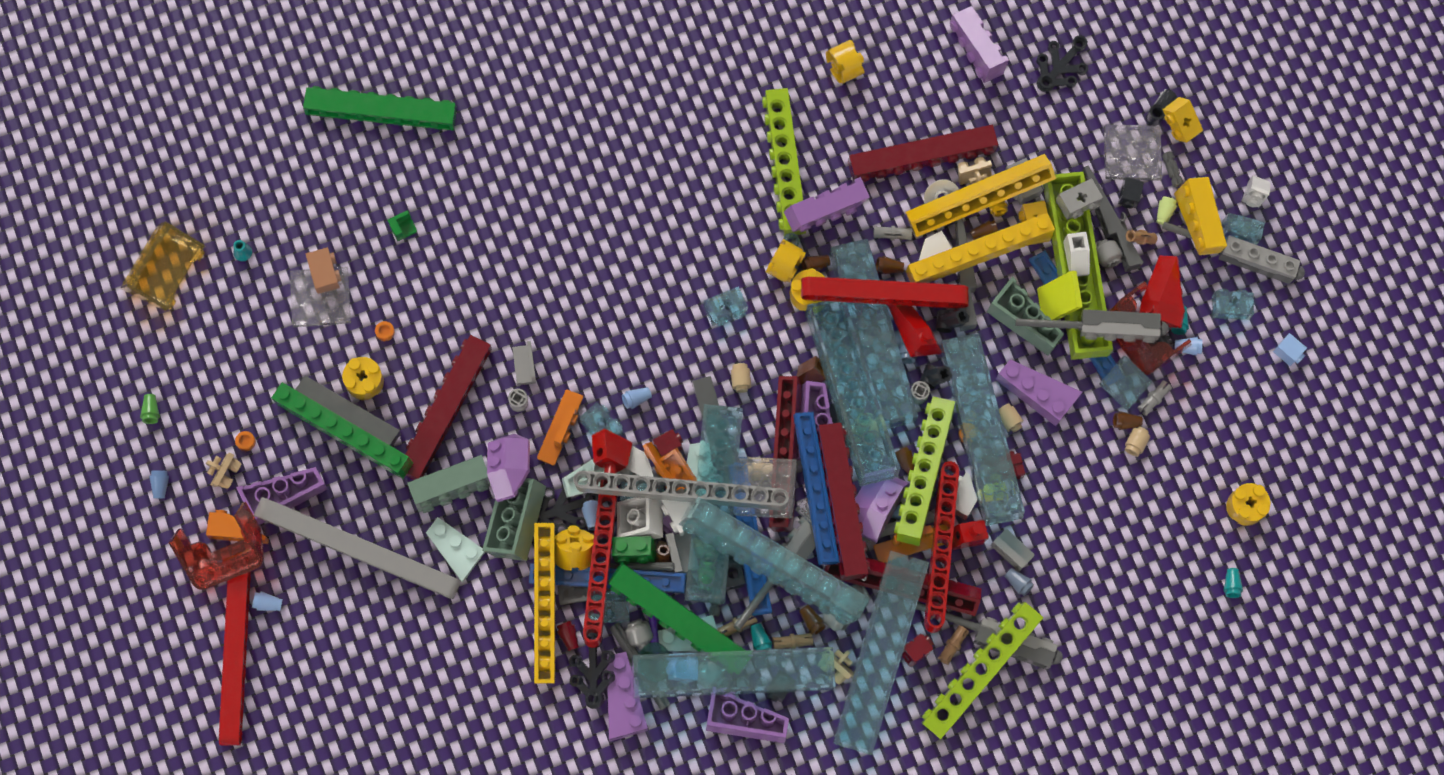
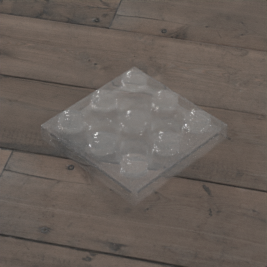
M1105 124V179L1125 180L1128 177L1135 180L1161 181L1160 126Z
M334 267L335 271L339 270L342 281L338 282L340 288L321 294L316 292L310 269L290 271L293 328L351 323L348 267Z
M738 457L736 485L784 489L788 493L789 504L784 510L734 506L733 514L736 516L792 518L797 460ZM743 492L735 495V498L738 500L746 497V494ZM763 494L755 496V500L759 502L766 498ZM777 496L775 498V502L777 503H783L785 501V497L783 496Z

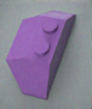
M511 434L488 443L487 475L497 502L516 497L517 490L530 472V441L517 434Z
M895 476L870 477L866 479L855 498L860 508L858 518L859 522H862L863 525L862 537L877 543L902 500L905 487L909 488L910 483Z

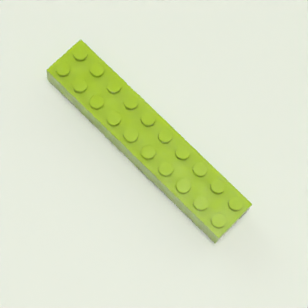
M1084 172L1055 174L1056 179L1043 184L1047 212L1055 228L1052 244L1058 277L1069 272L1063 243L1067 234L1086 232L1090 249V274L1078 276L1082 308L1064 316L1065 321H1081L1083 310L1107 311L1091 214L1088 209L1076 219L1072 217L1067 220L1056 199L1060 193L1085 182ZM1066 328L1071 360L1106 357L1113 350L1112 341L1104 340L1103 337L1088 340L1085 339V336H1080L1081 330Z

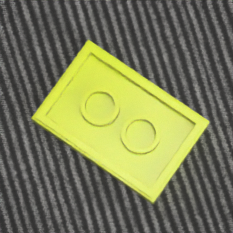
M1069 271L1037 288L1040 310L1051 320H1058L1082 308L1077 271Z

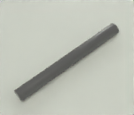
M674 562L626 564L632 570L641 571L675 569ZM610 563V569H617L620 566L618 563Z

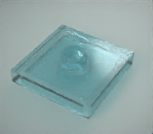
M1123 356L1099 385L1123 408L1128 410L1152 381L1126 356Z

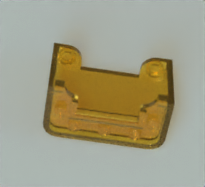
M166 221L160 223L153 231L125 278L121 289L164 311L171 310L176 303L174 293L192 263L196 260L200 261L203 257L205 245Z

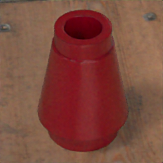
M570 620L558 625V631L556 632L567 650L570 651L578 648L575 624L573 625Z

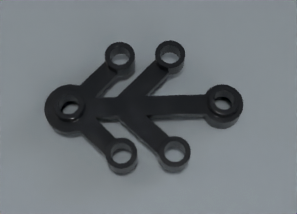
M1078 35L1073 39L1072 48L1061 60H1059L1058 53L1059 43L1051 41L1048 44L1047 49L1051 53L1053 70L1049 74L1047 68L1048 56L1046 54L1038 55L1036 62L1040 66L1041 76L1037 79L1039 90L1050 92L1054 86L1074 88L1077 84L1075 76L1055 78L1058 74L1078 73L1079 75H1085L1087 73L1088 65L1085 63L1066 66L1077 52L1085 50L1088 41L1084 36ZM1076 43H1080L1082 47H1078ZM1051 45H1055L1056 49H1052ZM1039 58H1044L1045 62H1041ZM1083 67L1085 71H1081L1079 68ZM1068 80H1073L1074 84H1070ZM1043 82H1047L1049 85L1045 86Z
M562 483V491L553 509L545 511L549 501L555 497L554 489L547 487L539 512L541 519L537 523H554L549 519L558 517L578 526L577 521L582 520L584 525L578 527L579 529H584L586 527L585 519L583 517H575L567 512L583 507V503L589 501L590 496H595V501H598L599 494L587 493L585 498L564 505L567 498ZM547 491H552L553 493L550 497H547L545 494ZM554 523L555 532L557 534L559 533V527H564L565 529H568L567 526L563 523Z
M590 633L587 638L594 640L598 635ZM599 646L595 648L589 647V667L579 655H572L569 659V664L572 667H577L590 681L589 688L583 682L582 676L572 675L570 677V685L580 689L586 696V705L591 709H597L603 705V693L609 684L615 680V673L613 671H605L607 666L614 661L615 654L612 651H603L601 654L602 661L597 666V648ZM602 675L603 681L598 686V679Z

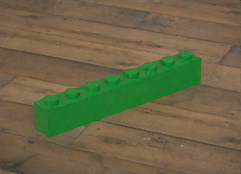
M319 86L306 87L303 105L305 115L452 131H454L457 112L456 104L450 100L434 101L431 98L416 99L412 96H405L404 98L397 97L394 94H387L385 96L378 95L375 92H368L366 94L356 90L347 92L337 88L328 90Z
M283 382L271 397L281 408L401 479H404L414 464L409 456Z
M624 563L620 564L608 581L613 592L618 595L623 593L627 596L626 601L635 607L638 604L644 608L642 610L644 614L650 618L654 615L659 619L658 623L667 630L669 627L676 631L674 634L683 641L685 638L691 641L690 646L698 652L703 650L708 653L706 657L714 663H717V661L724 665L722 668L732 675L734 672L739 675L752 657L747 650Z

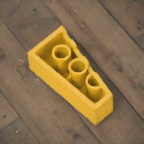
M1209 177L1187 179L1174 193V196L1199 255L1220 253L1227 247Z

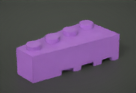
M806 381L802 385L800 413L814 412L816 428L818 425L832 424L825 383ZM799 447L797 461H801Z
M625 651L615 654L614 661L607 666L608 671L615 673L614 682L608 686L609 742L648 731L627 653Z

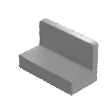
M527 341L525 346L512 347L517 386L536 383L531 341Z
M1005 529L990 545L1018 572L1034 557V553L1008 529Z
M689 531L685 532L683 536H680V534L674 535V533L666 534L671 559L675 564V573H687L698 570L699 565L691 533Z

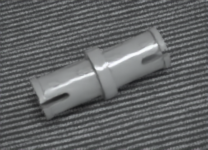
M892 225L891 227L874 226L873 237L890 238L892 241L895 239L911 240L912 228H895Z
M1163 380L1154 391L1148 394L1147 399L1138 406V410L1141 412L1144 409L1142 414L1147 416L1155 405H1159L1162 402V398L1172 389L1170 384L1166 386L1167 382Z

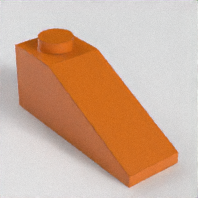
M215 510V512H209L206 536L209 539L268 544L269 540L266 536L234 516L227 514V511Z

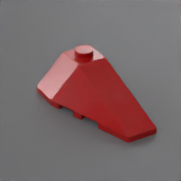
M1159 255L1139 313L1161 314V322L1167 323L1170 328H1181L1185 313L1177 256Z
M888 305L910 357L942 353L934 333L913 306Z

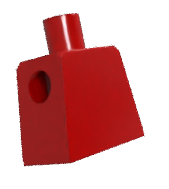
M605 428L593 434L594 464L603 468L604 473L616 474L628 466L632 442Z
M978 520L954 526L952 550L984 544L989 539L985 521Z

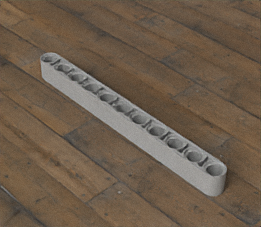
M579 471L573 478L577 490L583 493L769 510H784L789 504L788 493L781 488L593 471ZM587 478L588 483L586 485H579V480ZM599 481H608L605 487L598 486ZM622 481L628 483L627 487L624 489H619L617 487L618 484ZM641 483L647 485V488L643 491L637 489V486ZM665 485L667 489L665 492L660 493L656 491L657 487ZM679 487L687 489L684 494H678L676 490ZM698 489H705L706 494L698 496L696 491ZM723 490L726 492V495L723 498H718L715 496L717 491ZM743 492L746 494V497L738 500L735 498V495ZM758 494H763L766 497L761 502L755 500V496ZM777 496H783L785 497V501L783 503H777L775 502V498Z
M261 497L254 516L447 598L454 599L461 580L264 497Z

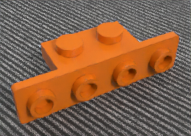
M565 390L538 453V460L553 466L556 464L564 443L567 444L571 435L569 432L570 428L575 426L578 415L576 414L583 400V395Z
M652 442L643 445L646 457L652 460L656 473L662 476V478L698 481L678 448L661 457Z
M931 525L924 527L920 546L896 541L897 534L893 536L892 540L874 545L873 548L877 560L888 562L932 549L934 527L932 528ZM939 525L941 530H948L946 525Z

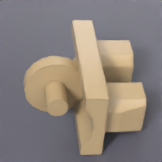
M979 157L974 160V165L969 166L967 162L959 163V184H972L992 176L991 161H986L983 157Z
M226 454L221 465H218L221 460L218 456L215 457L213 462L207 460L206 465L210 467L207 474L212 476L215 470H217L210 484L211 486H219L225 489L230 487L233 479L224 475L226 470L229 469L237 473L242 464L233 458V454Z
M839 649L834 654L827 650L821 655L823 658L820 660L818 667L822 671L827 672L833 666L837 672L833 675L832 679L838 685L851 678L854 674L844 664L846 663L850 666L853 663L848 658L850 654L848 650L844 654Z

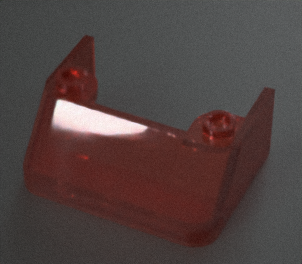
M1144 281L1133 289L1109 311L1135 312L1137 303L1134 298L1147 289V283ZM1116 338L1115 340L1143 375L1153 374L1192 345L1191 340L1188 339L1173 350L1166 342H1159L1151 347L1149 343H1145L1140 339H1135L1134 342H1126L1122 338Z
M246 502L241 504L234 515L241 528L243 540L211 552L209 546L203 542L190 544L180 528L168 542L195 588L199 590L208 589L253 571L262 565L264 550L261 528Z

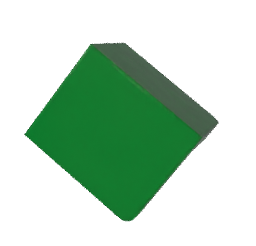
M408 210L388 219L389 226L397 242L417 233Z

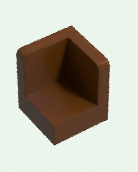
M814 356L798 366L797 376L802 381V384L806 381L821 383L827 378L828 367L817 356Z

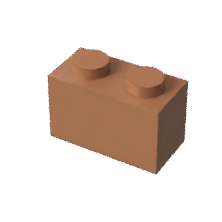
M327 247L305 253L317 294L340 288L338 282L342 280L339 270L335 271L333 265L337 263L334 252L330 253Z

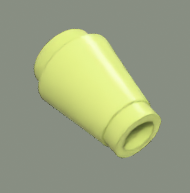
M1162 197V200L1159 201L1156 223L1163 225L1164 222H1169L1177 208V201L1175 199Z

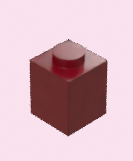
M671 429L653 439L652 443L660 456L663 457L675 448L681 451L683 440L679 433L675 434L674 430Z

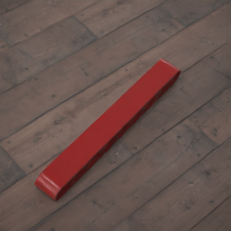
M804 277L801 279V298L804 300L941 308H966L969 306L968 286L828 277Z
M952 461L943 464L938 479L924 627L930 633L939 632L945 622L959 479V467ZM945 470H951L953 475H947ZM943 488H949L952 493H945ZM941 507H948L950 512H944ZM939 525H946L948 530H941ZM943 543L946 549H940L937 544ZM935 562H942L945 568H938ZM934 581H940L943 587L935 586ZM932 600L940 601L941 606H935ZM930 619H937L939 625L931 624Z
M601 480L600 487H604L608 481ZM599 494L583 628L584 642L591 648L599 646L602 641L612 538L614 535L618 496ZM606 501L612 503L609 507H604L602 504ZM603 520L610 521L606 526L600 524ZM602 538L608 540L606 544L598 543V541ZM599 557H604L606 561L603 563L596 562V559ZM596 576L604 577L601 582L594 581V578ZM594 595L602 596L599 601H593L592 597ZM592 614L600 616L597 620H591L589 617ZM590 633L598 635L594 640L588 639L587 636Z
M229 569L219 721L220 746H240L242 742L251 582L250 569Z

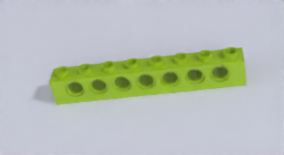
M788 88L766 90L765 97H762V106L767 111V114H764L765 125H769L767 142L771 143L772 149H769V157L774 162V166H771L772 178L776 177L774 194L778 195L779 199L776 202L777 213L781 214V219H778L779 230H783V236L806 234V231L801 232L800 230L793 232L784 214V211L791 205L803 201ZM779 108L781 111L774 112L772 109ZM781 125L783 129L778 130L774 126ZM783 142L786 146L779 147L777 143ZM784 159L788 161V164L783 165L779 161ZM788 177L791 181L784 182L782 178ZM790 194L793 196V199L787 200L784 195Z
M933 396L931 403H927L925 414H928L927 420L923 419L921 430L924 431L923 436L918 437L916 446L919 448V451L914 453L912 464L915 467L914 470L909 471L907 481L910 482L909 488L905 487L903 498L906 499L905 505L901 504L898 516L902 517L900 522H896L894 533L897 534L896 541L920 546L954 413L955 401ZM934 418H940L941 421H935ZM934 434L937 437L931 438L929 435ZM931 451L933 454L927 455L924 452ZM921 468H926V469H928L929 471H927V472H922L920 469H921ZM922 485L924 488L918 489L915 486ZM917 502V503H919L920 505H919V506H913V505H911V503ZM911 519L914 520L915 523L909 524L906 521Z
M1018 602L1011 610L1013 615L1009 619L1005 618L998 627L1001 629L996 634L992 633L985 642L988 644L985 648H979L973 655L974 661L971 664L967 663L961 669L962 675L958 680L954 678L947 686L949 688L945 695L941 693L935 700L936 706L932 710L928 709L921 717L924 719L921 723L938 738L942 739L1044 618L1026 602L1022 604ZM1017 618L1024 620V626L1021 629H1017L1014 626V621ZM1004 633H1009L1012 637L1009 644H1004L1001 641ZM992 648H996L999 651V656L996 659H990L988 655L989 650ZM979 663H983L986 666L984 674H977L976 666ZM967 678L973 681V687L969 690L963 687V681ZM953 694H959L961 698L960 702L956 705L950 703V697ZM940 709H945L948 712V716L944 720L937 718V712Z

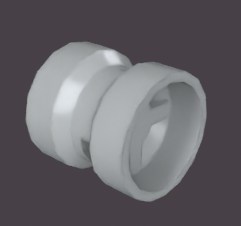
M922 381L914 383L909 392L911 402L923 404L929 396L930 387Z
M514 389L509 393L508 401L510 408L516 412L524 411L528 406L526 392L522 389Z

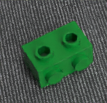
M652 536L612 538V557L616 563H624L626 565L629 563L647 564L655 562L656 543Z

